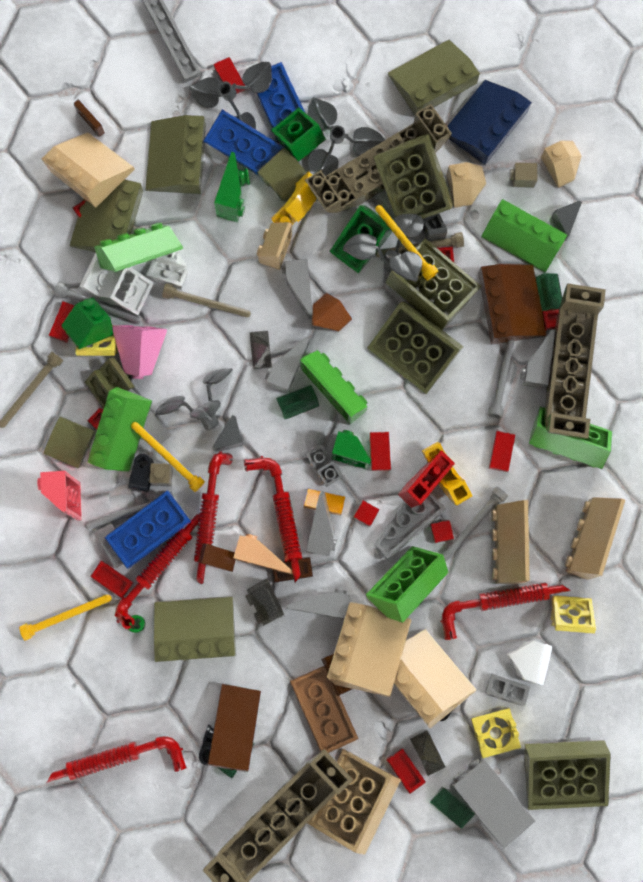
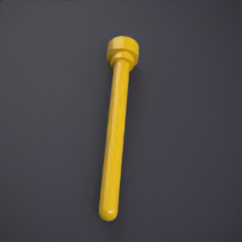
M377 205L375 207L376 212L408 252H414L421 257L422 275L427 281L439 272L438 269L425 261L381 205Z
M137 422L131 424V428L188 480L190 489L196 492L205 483L204 479L191 474Z
M106 594L34 625H28L27 623L19 626L21 636L24 641L33 638V635H36L35 632L108 603L112 597Z

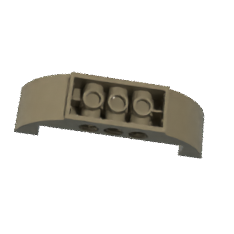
M432 104L416 112L414 123L327 176L320 170L305 179L325 211L338 213L353 207L356 208L385 190L373 156L428 133L436 153L446 143L452 133Z

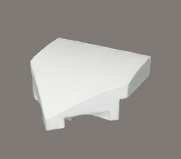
M179 251L152 260L146 278L164 285L168 283L182 290L188 275L187 265L181 258Z
M525 641L522 646L507 653L509 660L512 661L516 669L517 676L523 680L543 685L552 646L536 641Z

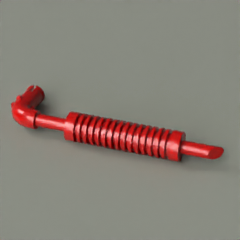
M219 451L218 454L213 455L209 462L207 493H202L201 499H203L201 503L203 504H200L202 507L200 511L202 512L199 513L201 520L198 521L200 522L198 524L200 527L197 529L199 530L197 531L199 535H197L198 539H196L198 543H196L197 547H195V562L199 560L203 543L209 545L214 543L212 541L214 537L212 536L215 535L213 533L215 529L213 528L216 527L214 520L217 519L215 518L217 516L215 513L218 511L216 510L218 509L216 505H218L217 501H219V494H215L216 479L221 465H230L233 462L229 460L233 459L230 453ZM198 563L196 580L199 584L204 583L206 565Z
M263 456L261 458L245 459L244 467L246 466V472L263 469V471L269 470L271 477L274 478L277 494H274L272 497L278 527L280 528L279 532L282 539L281 542L283 543L285 562L291 563L294 582L296 583L301 575L298 560L302 559V553L300 552L301 548L298 541L299 538L297 537L289 492H284L280 465L275 460L264 458Z
M200 514L195 515L184 529L182 528L172 536V539H168L169 542L167 541V545H163L162 551H158L157 557L154 556V560L151 559V563H148L149 566L146 565V569H143L144 572L141 571V575L135 578L138 581L137 585L126 598L123 597L118 603L114 616H116V622H120L123 628H131L129 623L134 625V619L128 614L132 601L144 587L147 590L152 587L151 584L155 583L154 580H158L156 578L160 577L159 574H163L164 568H168L169 562H173L174 556L177 557V553L180 554V550H183L182 547L185 548V544H188L187 541H191L193 537L190 533L199 524L198 521L201 520L199 518Z
M545 582L533 584L532 586L528 585V587L521 586L513 588V590L512 588L509 590L505 589V591L498 590L494 591V593L490 592V594L487 592L486 595L481 593L478 594V599L451 602L444 608L442 620H440V623L443 624L444 639L451 640V638H457L454 620H456L455 613L461 612V610L480 607L481 611H487L488 608L492 610V608L499 609L500 607H507V605L508 607L511 605L515 606V604L522 605L530 603V601L531 603L534 601H545L550 599L551 594L571 590L564 585L548 587Z
M162 736L137 746L134 741L125 744V747L121 745V748L118 746L117 749L105 750V752L102 751L101 753L86 756V758L83 757L82 760L78 759V761L67 762L66 768L52 772L46 783L67 776L70 780H74L77 777L81 778V776L93 774V772L97 773V771L100 772L101 770L116 767V764L119 766L120 763L132 762V760L140 759V753L156 748L159 750L166 748L167 753L170 754L174 772H178L180 768L184 770L187 766L181 751L183 748H180L178 742L173 738Z

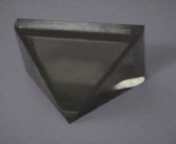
M268 330L250 332L253 369L272 368Z
M428 730L410 738L427 776L445 768Z

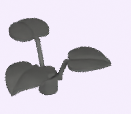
M261 62L249 67L242 77L243 82L247 86L236 85L235 83L231 85L227 81L220 83L218 79L208 77L190 85L189 88L194 99L205 108L217 106L219 97H223L226 101H229L237 116L234 117L256 130V121L253 115L249 112L240 114L234 104L233 99L236 97L235 89L248 90L251 88L254 93L265 92L272 82L271 63Z
M315 97L311 99L308 107V116L319 124L321 130L325 128L330 130V140L332 141L328 153L324 149H317L309 155L308 169L312 175L321 170L327 176L338 169V158L331 155L334 145L342 143L344 138L354 143L353 149L359 156L385 141L379 132L368 127L356 129L354 131V139L345 134L342 126L335 125L330 127L337 120L336 108L329 102Z
M401 214L393 220L407 238L413 239L422 232L423 219L420 215ZM358 234L350 238L343 247V251L360 260L372 258L377 250L380 260L384 261V269L387 272L393 270L408 280L414 282L418 280L422 268V259L414 252H404L402 255L398 253L401 243L399 239L395 251L389 250L385 255H383L378 246H375L377 243L376 238L369 234Z
M219 369L209 373L203 379V384H207L209 402L193 410L184 401V396H175L163 402L156 410L155 416L170 414L181 406H185L190 411V417L200 420L205 430L215 428L219 424L215 414L221 402L219 400H212L210 388L212 384L223 381L233 369Z

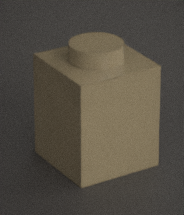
M515 162L513 169H510L509 180H512V187L534 188L538 181L537 163Z
M151 463L149 483L152 486L172 487L173 467L171 464Z

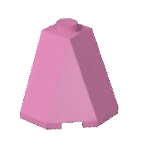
M113 325L114 337L122 367L126 374L132 375L134 379H143L144 376L152 375L167 329L151 326Z

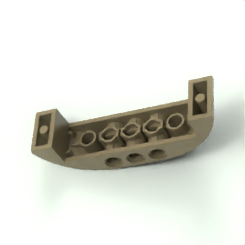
M569 283L566 285L555 326L550 376L546 389L545 426L548 433L584 439L589 437L591 419L586 418L597 320L598 314L604 308L606 289Z
M323 749L292 776L231 837L202 871L212 882H249L336 793L339 795L353 779Z

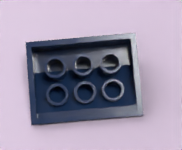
M484 80L447 126L452 133L449 140L486 165L528 113L532 102L517 91Z

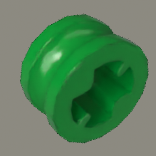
M245 169V171L238 170L241 186H244V184L250 185L248 169Z
M132 615L133 619H140V628L137 629L135 627L133 629L131 627L129 630L134 633L143 631L146 625L144 618L139 615Z

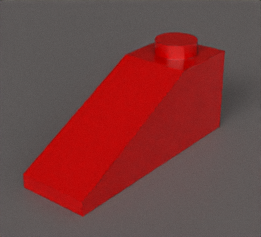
M440 450L408 481L397 495L411 508L421 505L455 463Z

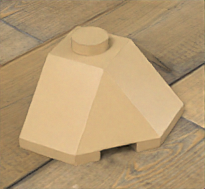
M559 141L545 148L541 159L557 187L560 188L575 180L582 157L573 141Z
M468 162L449 165L446 175L454 208L472 205L486 185L483 167Z

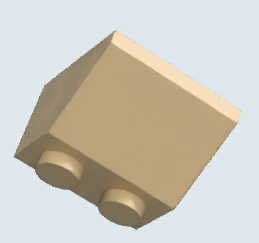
M289 222L271 223L269 229H265L263 246L260 245L257 250L259 263L278 270L281 269L292 239V223Z

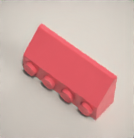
M66 471L40 472V478L37 480L38 490H41V493L62 512L77 521H82L81 482Z

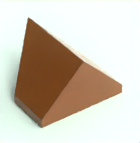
M325 293L313 304L312 325L339 332L352 320L341 301L328 293Z

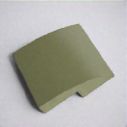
M282 148L257 171L266 185L274 190L281 201H285L294 193L296 183L307 173L285 148Z
M114 357L108 358L100 369L93 371L85 380V384L103 409L110 390L115 387L126 391L135 388Z
M60 416L43 454L80 468L85 453L90 448L95 430Z

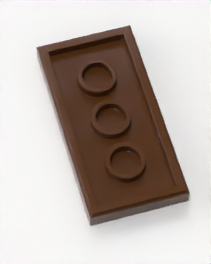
M226 684L221 685L208 766L243 772L249 771L261 691Z

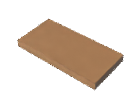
M322 666L291 680L290 683L319 750L325 749L330 753L359 738L340 695L337 696L332 682L327 678L328 673L325 667Z

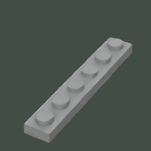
M142 0L185 83L201 76V71L164 1Z

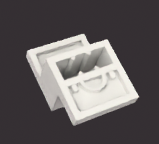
M95 253L79 287L108 305L120 306L131 314L138 316L154 282L131 267L117 272L101 269Z

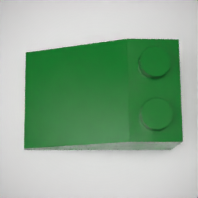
M231 152L214 205L217 217L238 223L239 218L244 215L245 206H243L244 199H242L235 152Z
M360 205L329 252L355 272L360 273L371 258L360 260L352 257L349 253L343 251L346 242L358 234H369L376 238L377 243L375 246L381 248L392 233V230L377 213L367 206Z

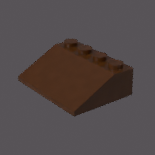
M496 264L482 266L478 277L491 345L506 343L510 340L519 341L546 337L547 334L533 265Z

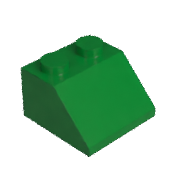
M299 107L271 129L281 145L298 162L326 140L319 124Z
M94 297L75 304L61 325L78 349L113 336L111 318Z
M338 431L331 460L368 470L371 460L359 438L351 431Z

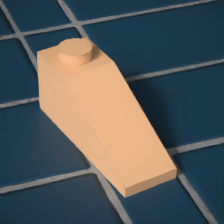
M251 534L239 536L234 559L286 574H293L292 570L257 540V536Z

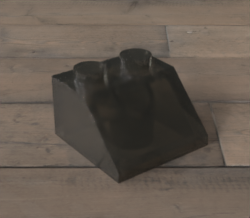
M268 578L247 589L248 594L245 597L249 605H254L257 611L253 614L258 624L262 623L263 626H266L285 617Z

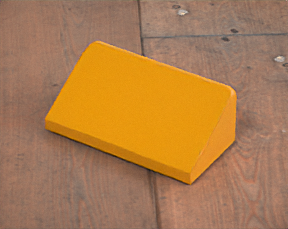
M307 490L304 508L316 510L320 491ZM325 492L329 512L341 516L345 497Z

